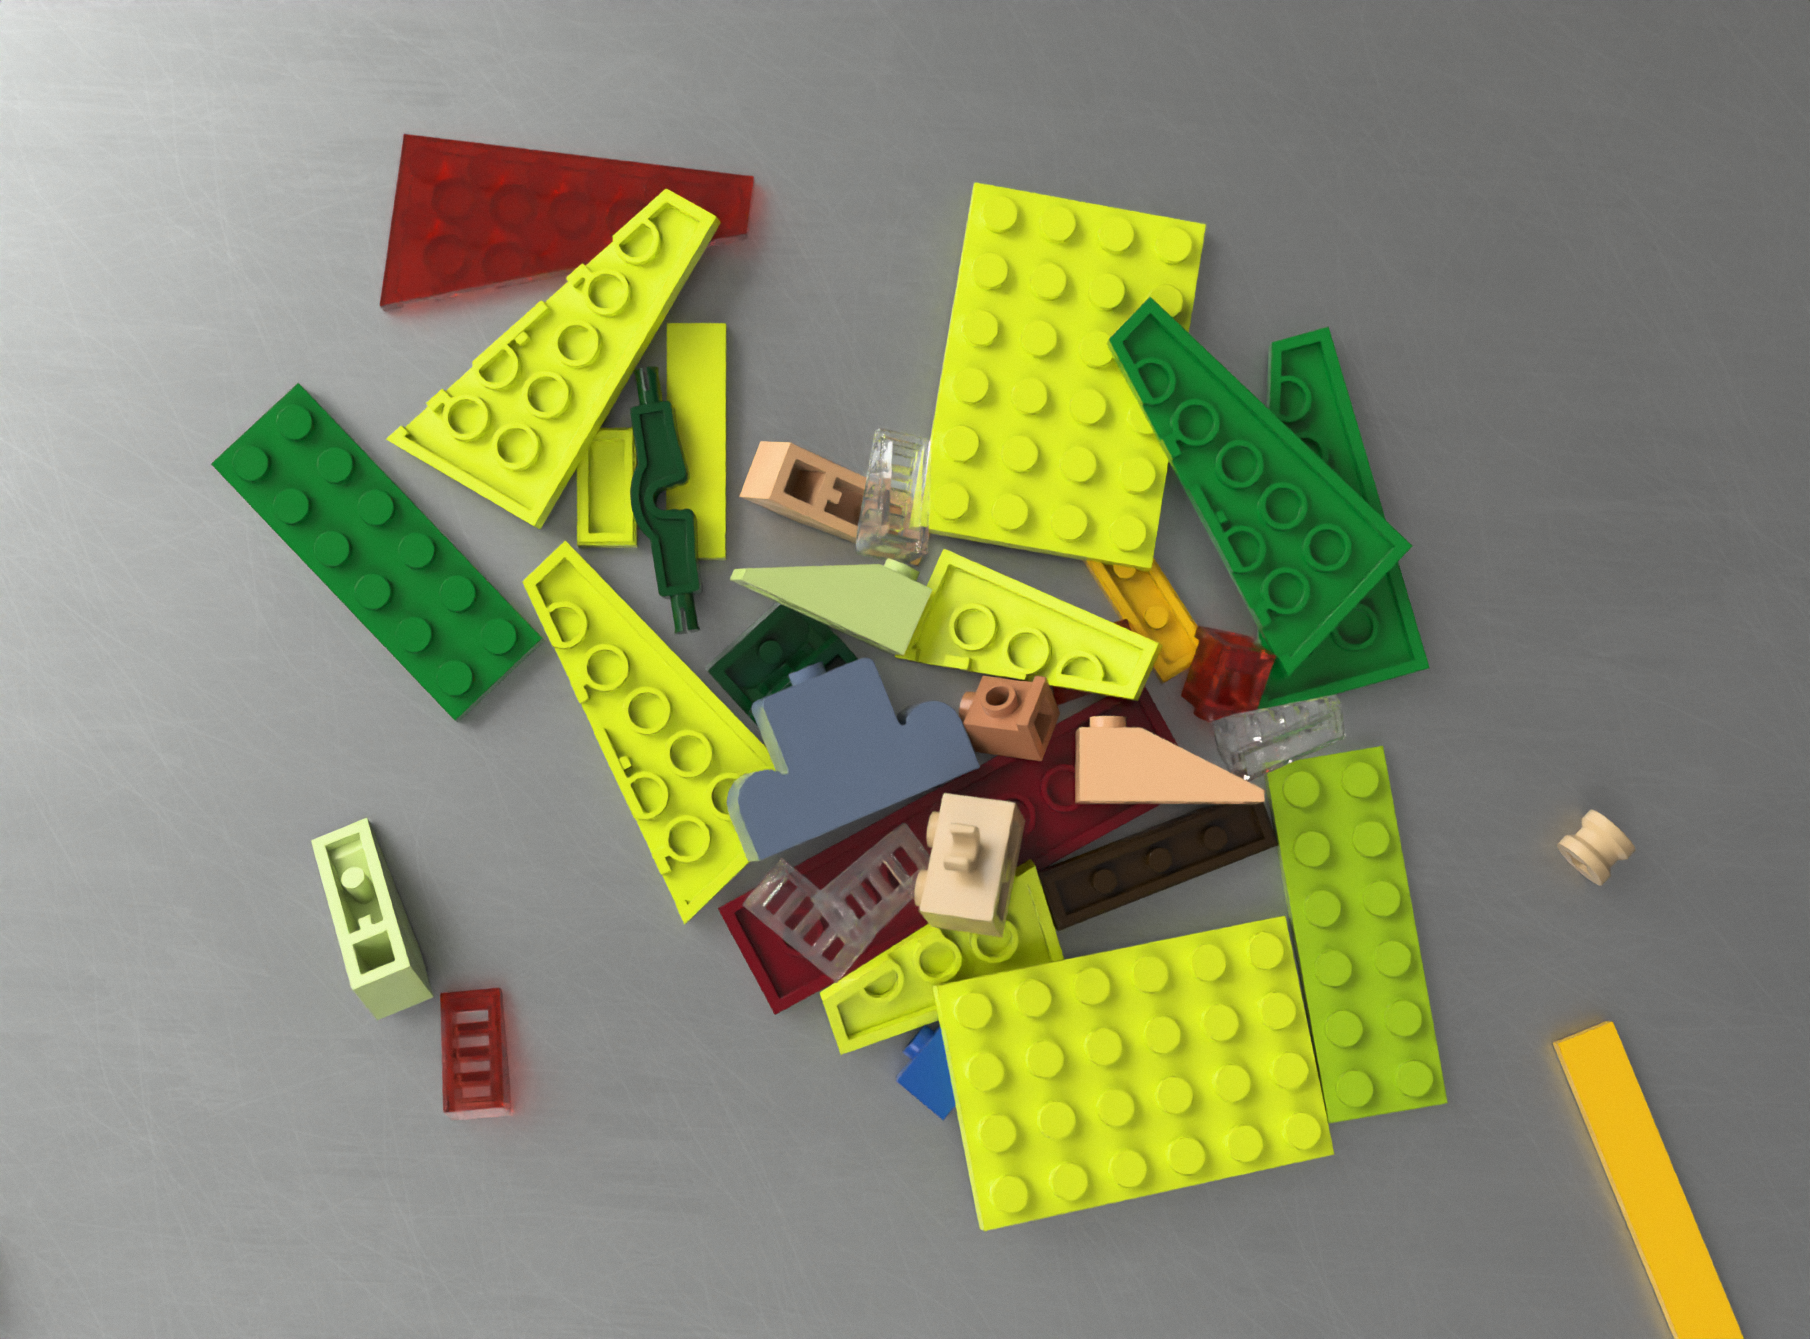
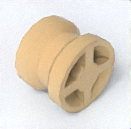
M1591 809L1581 819L1582 828L1575 835H1566L1557 844V847L1575 869L1593 883L1601 886L1611 877L1610 868L1618 860H1627L1636 850L1630 839L1613 822Z

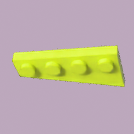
M943 548L927 584V587L933 589L904 655H895V658L1033 682L1035 676L1047 677L1050 686L1138 701L1163 645Z
M1029 859L1016 868L1003 938L936 928L927 924L821 991L820 996L840 1054L842 1055L939 1021L932 986L1064 960L1036 866Z

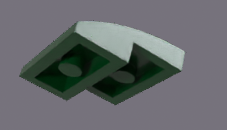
M776 602L704 668L757 725L751 709L752 704L761 698L791 687L792 683L788 676L789 674L821 661L826 672L858 660V658L827 625Z

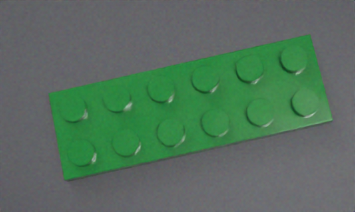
M299 383L211 463L224 479L456 722L461 721L545 641Z

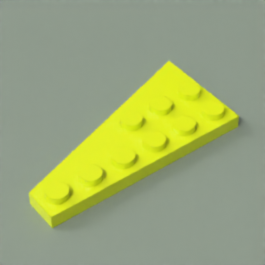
M666 188L612 236V243L586 266L582 263L566 277L568 282L546 302L542 300L538 302L473 360L471 369L446 391L441 389L426 403L428 407L406 427L401 425L386 440L534 527L541 529L721 223L717 216Z
M565 540L522 583L564 667L574 693L592 726L594 735L629 809L647 842L658 870L666 882L684 924H687L751 862L747 860L728 813L726 801L729 789L735 780L744 774L767 769L776 770L767 748Z

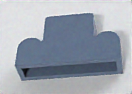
M867 657L861 658L826 672L821 661L789 674L788 676L792 683L791 687L761 698L752 704L753 716L776 771L767 769L744 774L735 780L729 789L726 802L729 816L747 860L761 861L978 769L980 766L960 717L946 703L929 701L911 705L900 711L896 716L872 659Z

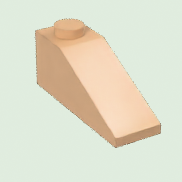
M760 441L739 496L786 518L914 566L919 565L930 533L915 531L919 508L918 501L790 442Z
M1090 717V727H1079L1075 731V804H1259L1264 802V789L1143 728H1126V717Z

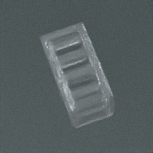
M885 428L875 431L857 528V555L881 560L889 558L901 563H908L928 555L931 439ZM892 455L910 458V468L892 464ZM891 480L907 483L906 490L891 487ZM890 505L902 507V514L890 513ZM889 530L898 532V535L890 534Z
M1336 695L1234 714L1212 722L1217 750L1230 773L1248 782L1346 738L1342 705Z
M901 823L813 896L811 901L844 945L859 949L914 898L918 874L922 869L928 870L930 855L907 824ZM900 845L919 869L912 876H909L893 854ZM882 862L886 864L901 884L894 891L877 870V867ZM866 878L870 880L883 898L877 905L860 884ZM850 893L866 912L861 919L857 918L844 900Z
M783 858L775 864L742 904L836 983L876 937ZM789 879L797 888L779 910L773 914L766 908V905ZM808 895L816 904L798 926L792 930L784 922ZM827 911L835 920L815 944L811 946L803 938ZM846 927L854 935L830 962L822 953L842 929Z

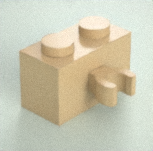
M943 793L940 812L933 811L928 822L927 845L929 848H932L928 870L922 869L918 874L914 896L916 906H920V913L931 927L1003 938L1025 825V819L1014 802Z

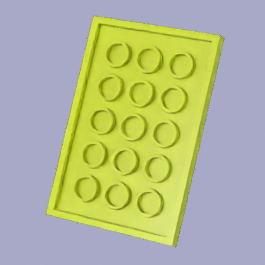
M977 182L974 183L915 531L1083 561L1102 562V564L1111 566L1119 565L1137 568V570L1145 572L1152 568L1169 460L1106 343L1149 297L1157 302L1189 333L1206 224Z
M1277 916L932 986L979 1228L983 1231L1334 1155L1286 916Z

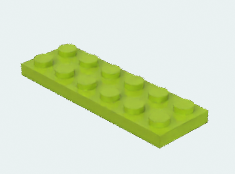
M1383 746L1262 766L1273 830L1278 842L1276 848L1308 1028L1328 1123L1447 1104L1443 1073Z

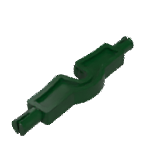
M648 366L646 367L647 376L643 368L633 371L636 379L639 406H633L630 409L638 466L631 481V507L639 528L650 539L658 593L662 598L670 599L675 627L674 633L676 635L687 634V630L694 633L700 631L694 595L700 594L703 591L698 559L696 515L688 508L682 510H661L657 506L658 496L666 490L686 485L689 482L690 473L679 439L675 409L669 401H663L658 373L659 367Z

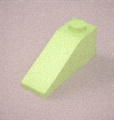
M887 558L884 566L881 564L734 569L730 578L731 581L887 654L904 655L933 590L917 582L920 572Z
M365 818L311 840L353 992L376 1020L433 998L420 948L370 821Z

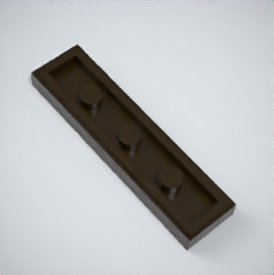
M1264 802L1259 804H1210L1037 871L1055 930L1060 931L1278 846V842Z

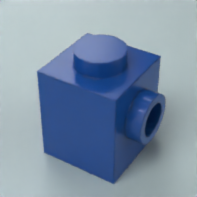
M940 1024L934 1031L925 1025L902 1051L910 1060L897 1074L896 1081L939 1118L944 1120L956 1106Z

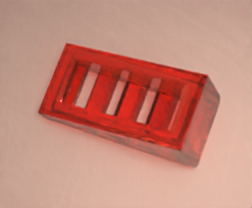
M490 988L440 993L443 1113L451 1120L511 1115V1090L502 989ZM488 1011V1021L457 1024V1013ZM489 1036V1045L459 1048V1038ZM490 1061V1070L461 1073V1063ZM490 1086L491 1096L463 1098V1088Z

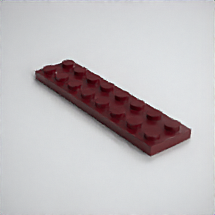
M1144 686L1138 701L1107 696L1057 723L1042 761L998 755L980 765V768L961 775L720 906L718 910L774 1014L776 1015L837 982L929 924L920 913V906L915 904V885L919 872L922 869L928 870L932 848H929L927 845V827L932 812H940L943 793L1014 802L1025 819L1016 868L1031 859L1037 871L1159 806L1160 804H1075V731L1079 727H1090V717H1126V728H1143L1178 746L1146 686Z

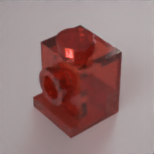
M1198 625L1194 637L1199 640L1181 697L1195 707L1193 711L1195 716L1207 722L1227 725L1229 718L1253 722L1276 655L1248 635Z

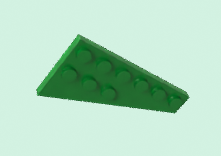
M1149 297L1108 339L1106 344L1285 678L1289 677L1410 550L1412 545L1157 302Z
M1329 327L1272 342L1268 347L1266 407L1386 520ZM1399 562L1392 567L1289 677H1284L1258 628L1254 718L1430 668Z

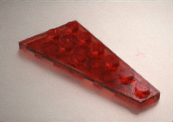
M404 134L379 306L383 311L402 308L404 304L433 298L438 301L458 297L457 294L489 287L499 289L570 275L582 263L586 266L612 243V236L666 188L717 216L721 223L707 247L747 240L755 187L754 176Z

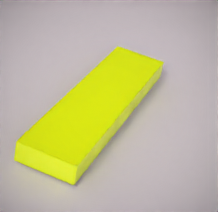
M667 323L666 401H669L675 409L679 439L690 473V479L684 486H677L674 489L666 490V510L688 508L695 513L698 529L699 561H727L726 323Z

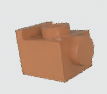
M982 676L977 691L965 692L959 707V717L975 752L1042 761L1060 715L1047 677L1035 676L1033 682Z

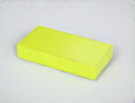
M632 427L600 428L577 466V546L579 548H638V524L634 518L630 500L631 481L638 466Z

